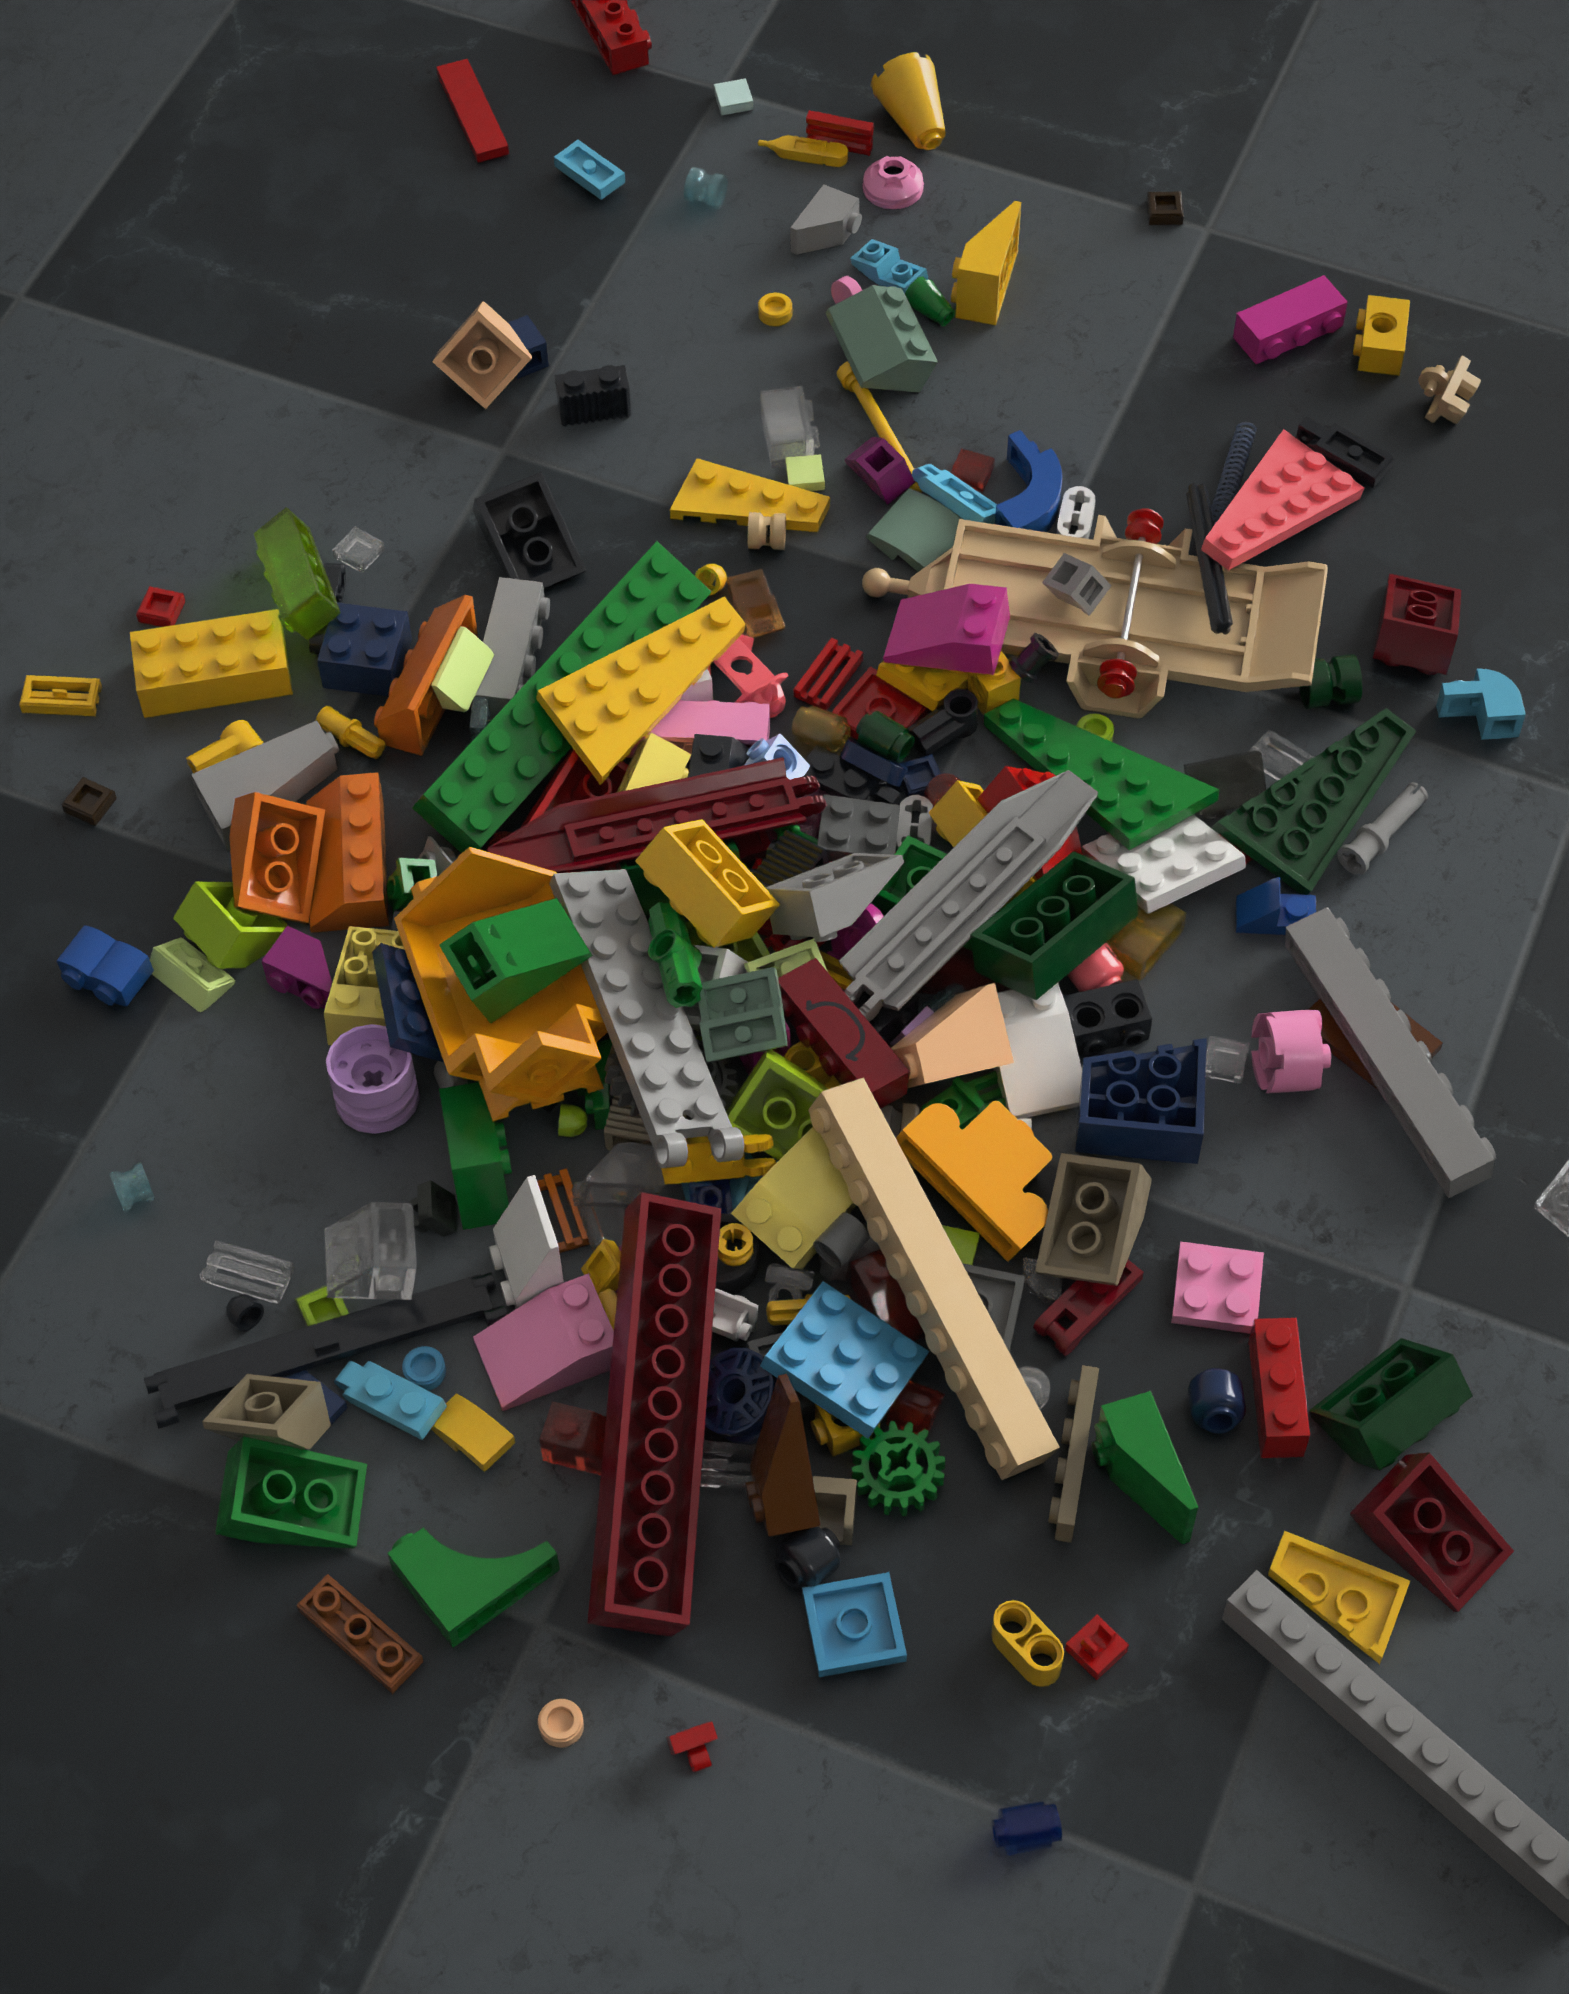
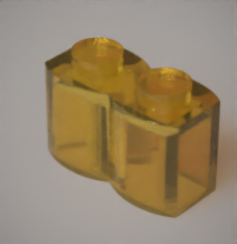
M1171 903L1149 914L1138 906L1139 915L1106 942L1124 966V971L1139 980L1143 979L1152 970L1162 954L1175 943L1184 930L1187 913Z

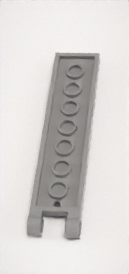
M627 870L554 873L549 883L554 898L559 900L593 955L581 963V966L654 1148L657 1164L661 1168L684 1166L688 1158V1147L685 1138L703 1136L708 1137L712 1155L717 1162L740 1160L744 1154L743 1135L739 1128L732 1127L683 1006L675 1008L667 1001L659 965L648 955V947L652 940L650 927ZM688 1115L691 1118V1120H688L684 1117Z

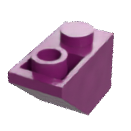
M871 437L844 459L845 463L887 505L915 483L905 459L884 438Z
M287 926L262 959L267 983L278 992H289L300 997L303 1002L312 1008L319 1009L321 1007L325 1009L332 981L321 941Z

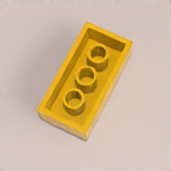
M279 609L130 632L136 692L144 718L293 695L285 635Z

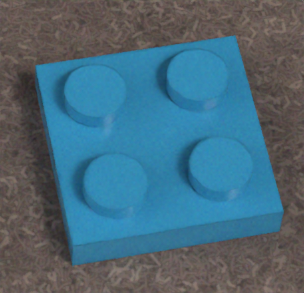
M889 1572L802 1588L819 1677L907 1662V1653Z

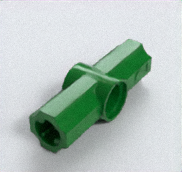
M658 902L649 909L650 918L648 923L652 940L648 947V955L659 965L667 1001L675 1008L681 1006L692 1007L701 1000L700 992L703 988L698 967L702 960V954L699 949L691 944L685 917L677 913L670 903Z

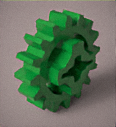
M890 1421L888 1432H883L877 1426L873 1432V1440L864 1436L860 1438V1449L862 1451H853L852 1463L856 1466L852 1467L851 1477L859 1481L857 1483V1494L859 1496L869 1493V1507L872 1508L881 1502L884 1504V1514L889 1515L894 1506L899 1507L902 1516H907L909 1505L913 1504L915 1508L922 1511L924 1510V1497L935 1501L938 1490L935 1486H943L945 1474L941 1471L945 1469V1457L937 1456L940 1453V1443L938 1441L927 1443L928 1430L924 1429L916 1435L913 1433L912 1423L908 1422L904 1430H898L895 1421ZM921 1456L926 1463L927 1474H924L923 1467L918 1465ZM871 1462L874 1464V1469L878 1471V1478L876 1480L873 1479L870 1473L869 1466Z

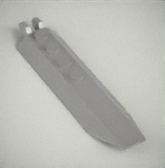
M1067 770L1000 801L839 960L840 965L853 980L844 991L850 1000L855 1004L864 991L871 996L859 1009L864 1017L870 1022L877 1016L882 1006L899 1011L970 940V934L995 915L1061 849L1097 797L1098 792L1070 770Z

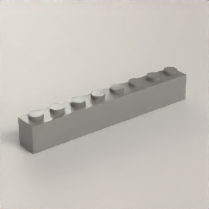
M1326 907L1287 926L1285 947L1371 1075L1373 1083L1448 1199L1491 1178L1494 1160L1496 1159L1493 1146L1487 1138H1480L1475 1131V1124L1470 1111L1465 1105L1459 1106L1452 1096L1453 1089L1450 1081L1444 1073H1437L1431 1064L1432 1057L1427 1046L1422 1041L1417 1042L1411 1034V1025L1407 1016L1401 1009L1396 1011L1390 1002L1391 996L1386 984L1380 978L1375 979L1369 970L1370 963L1366 954L1361 948L1355 949L1349 940L1350 933L1345 922L1340 917L1336 919L1330 909Z

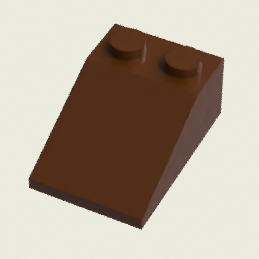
M787 1374L778 1375L750 1463L752 1481L745 1482L747 1499L750 1508L753 1510L755 1522L764 1523L769 1537L821 1526L800 1401Z

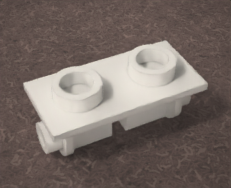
M715 1288L712 1332L730 1338L735 1342L739 1339L746 1341L750 1333H755L759 1305L750 1302L743 1296L732 1295Z

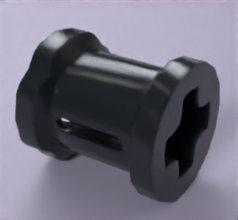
M1037 633L1030 637L1031 642L1018 656L1013 655L1009 659L1011 668L1017 675L1029 683H1034L1038 678L1037 673L1050 660L1055 661L1059 656L1053 644Z

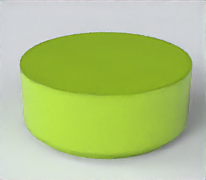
M1093 713L1083 716L1078 721L1077 727L1111 742L1113 741L1114 725L1108 717Z

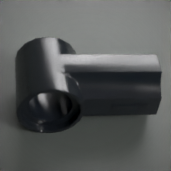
M956 689L949 692L942 706L908 727L909 734L915 738L912 748L920 756H927L954 738L971 736L978 726L977 698L972 692L965 689Z

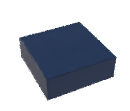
M933 754L899 763L908 768L901 783L907 797L911 795L926 797L945 791L946 783Z

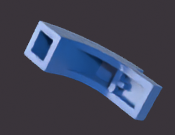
M1019 430L1008 435L1007 460L1028 487L1021 494L996 505L995 524L1048 532L1054 524L1060 508L1062 488L1061 465L1052 448L1040 453L1036 443L1029 441L1024 433Z

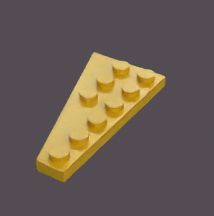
M724 596L538 690L536 699L601 785L609 776L610 771L619 762H623L643 736L646 737L681 700L683 693L691 685L694 686L702 677L703 672L713 661H717L744 632L746 623Z

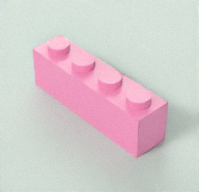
M680 700L651 732L692 754L695 734L734 737L750 748L761 738L765 741L769 740L770 704H758L756 702L731 703L716 700L707 702ZM643 736L639 740V742L631 749L630 754L626 758L633 757L637 745L645 738V736Z

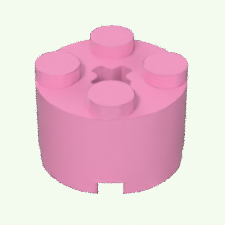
M1295 1010L1257 1014L1253 1022L1251 1038H1259V1047L1257 1051H1251L1254 1075L1261 1090L1267 1089L1266 1093L1313 1091L1321 1088L1323 1069L1330 1068L1331 1051L1328 1044L1322 1043V1018L1319 1010Z

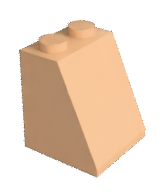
M995 983L955 995L891 1047L893 1052L910 1071L908 1088L1014 1063Z

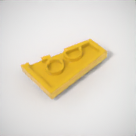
M1284 1531L1268 1576L1380 1665L1410 1580Z

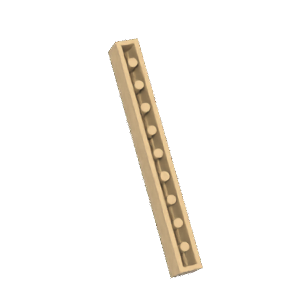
M864 1077L822 1091L808 1109L812 1126L821 1134L829 1149L832 1164L840 1170L848 1186L852 1202L859 1207L867 1222L870 1237L878 1243L886 1258L890 1275L898 1281L906 1297V1304L910 1313L919 1321L925 1333L928 1348L932 1353L936 1354L945 1371L948 1386L952 1391L956 1392L965 1409L966 1420L969 1426L977 1432L985 1448L987 1461L996 1469L1001 1480L1044 1463L1060 1447Z

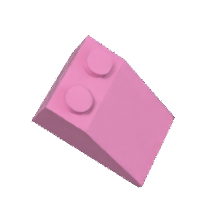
M588 1273L548 1288L473 1336V1340L501 1409L505 1411L610 1371L614 1331Z

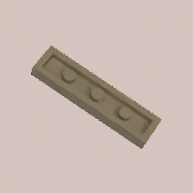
M1082 1365L1080 1381L1071 1379L1067 1405L1076 1406L1074 1419L1065 1418L1061 1444L1069 1445L1067 1458H1058L1055 1483L1063 1484L1061 1498L1052 1497L1048 1523L1057 1524L1054 1540L1072 1543L1099 1368Z

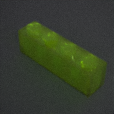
M285 507L253 533L258 546L256 554L264 563L266 570L263 571V574L271 584L273 590L271 597L279 607L280 614L278 618L288 631L294 632L296 630L308 640L341 612L310 527Z

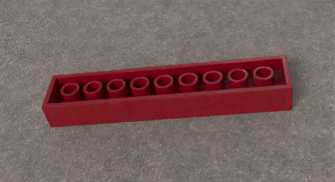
M641 1192L625 1209L588 1624L669 1637L674 1636L690 1625L722 1208Z

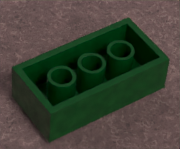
M1073 851L970 934L975 972L1034 1000L1039 999L1139 915L1135 877Z

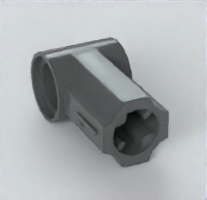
M843 1212L813 1242L821 1263L819 1273L828 1281H846L855 1270L859 1249L870 1239L867 1229L851 1214Z

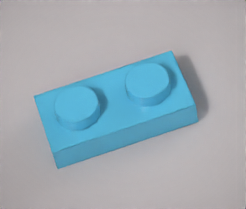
M576 140L554 156V164L557 169L601 200L625 183V172L579 140Z

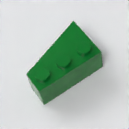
M479 1082L439 1089L462 1228L466 1230L497 1224L509 1205L504 1175L512 1173L508 1149H499V1147L507 1146L503 1122L495 1123V1121H492Z

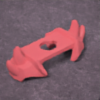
M741 634L717 661L714 660L713 662L741 691L742 695L734 703L756 702L758 704H770V718L776 717L784 710L786 704L784 692L780 684L789 675L786 672L775 676L751 652L754 638ZM736 660H746L752 665L751 673L746 675L745 673L736 672L732 669L731 664ZM710 665L707 669H708V671H709V673H710V675H711V665Z

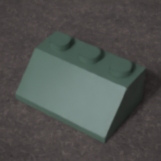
M872 285L828 308L826 316L861 388L920 393L938 361L902 288Z

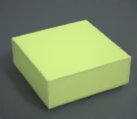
M821 454L785 457L788 485L809 491L825 490Z

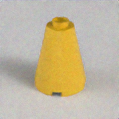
M917 52L900 55L883 65L885 71L879 77H877L876 73L874 74L870 86L875 97L916 148L925 150L935 149L942 143L946 131L934 64L930 56L926 55V58H920Z

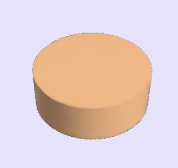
M556 1699L550 1701L542 1708L538 1717L540 1734L546 1743L554 1747L563 1748L578 1741L584 1730V1720L580 1708L574 1702L567 1699Z

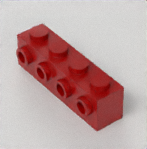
M570 0L612 75L649 64L648 50L652 49L650 35L647 30L641 29L638 15L634 9L630 10L627 0Z

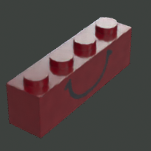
M816 958L778 978L784 1018L788 1019L794 1026L800 1042L806 1048L811 1047L816 1053L823 1070L828 1076H834L841 1085L864 1077L880 1109L907 1094L910 1075L908 1068Z

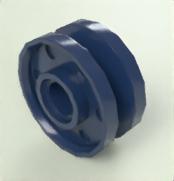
M730 1348L715 1355L710 1360L705 1427L737 1445H753L757 1443L777 1381V1377L760 1367L764 1356L748 1348ZM745 1392L743 1398L739 1401L741 1395Z

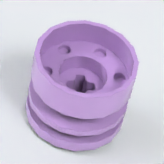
M370 1024L355 1027L341 1034L330 1046L326 1058L328 1076L333 1090L337 1113L346 1125L359 1132L382 1133L392 1131L405 1124L416 1112L420 1096L412 1054L390 1047L386 1026Z

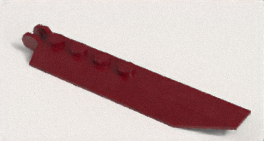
M782 757L560 804L491 845L487 850L489 853L557 873H567L636 859L663 827L703 819L721 840L806 822V817L820 814L827 807V803L823 795L804 797L818 790L820 787L818 780L812 775L789 779L786 775L785 762Z

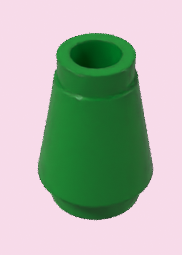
M919 277L906 290L905 296L911 308L938 323L941 327L947 325L955 316L956 311L951 307L932 279L927 280L924 277Z

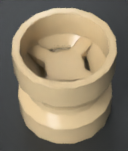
M749 512L748 549H759L764 545L771 546L773 550H785L786 514L775 513L769 517L763 516L761 512ZM768 525H770V537H767Z

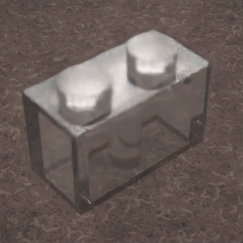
M802 386L760 391V416L771 467H786L785 457L814 455V448L820 447L819 432L817 426L811 427L810 421H814L812 401L805 400Z

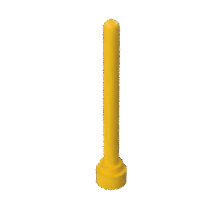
M845 362L837 370V377L843 388L855 393L879 437L884 438L905 459L912 474L914 468L868 388L860 387L849 362ZM917 482L909 487L920 493L923 492Z

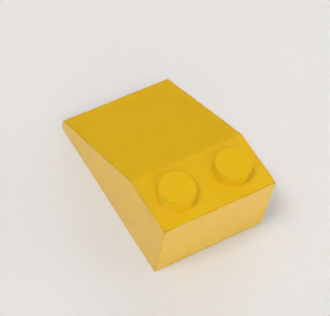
M1014 201L965 244L961 258H955L952 278L957 279V282H954L951 293V303H956L955 318L996 325L1018 254L1021 202Z

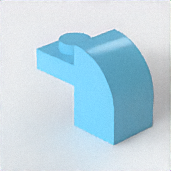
M1477 669L1474 681L1465 682L1457 680L1450 683H1442L1436 704L1439 718L1476 715L1481 740L1519 737L1526 715L1520 691L1514 682L1505 675L1489 669Z

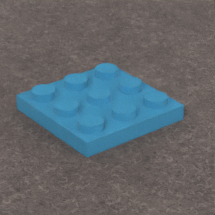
M823 1281L765 1355L760 1367L777 1378L778 1375L787 1374L794 1390L869 1439L921 1366L929 1351Z

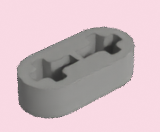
M911 795L900 803L895 852L907 836L917 837V840L929 846L931 845L933 819L929 815V811L933 808V805L926 797ZM913 811H920L919 823H911Z

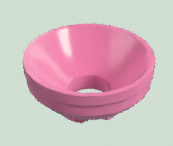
M886 156L872 163L864 173L862 188L865 197L872 204L884 209L894 210L909 207L917 202L923 193L924 182L920 169L914 163L901 156ZM889 167L901 168L903 171L899 174L891 175L884 170Z

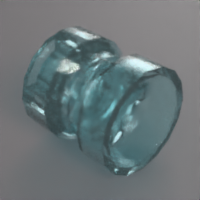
M693 167L686 179L684 198L695 203L704 201L707 206L719 209L727 193L728 178L726 175L719 173L710 175L706 173L705 169Z

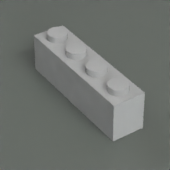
M499 577L483 643L492 650L494 657L471 703L473 717L493 719L525 685L527 679L535 674L536 657L533 654L535 649L541 648L543 627L540 626L542 620L548 619L550 612V598L544 597L543 582Z

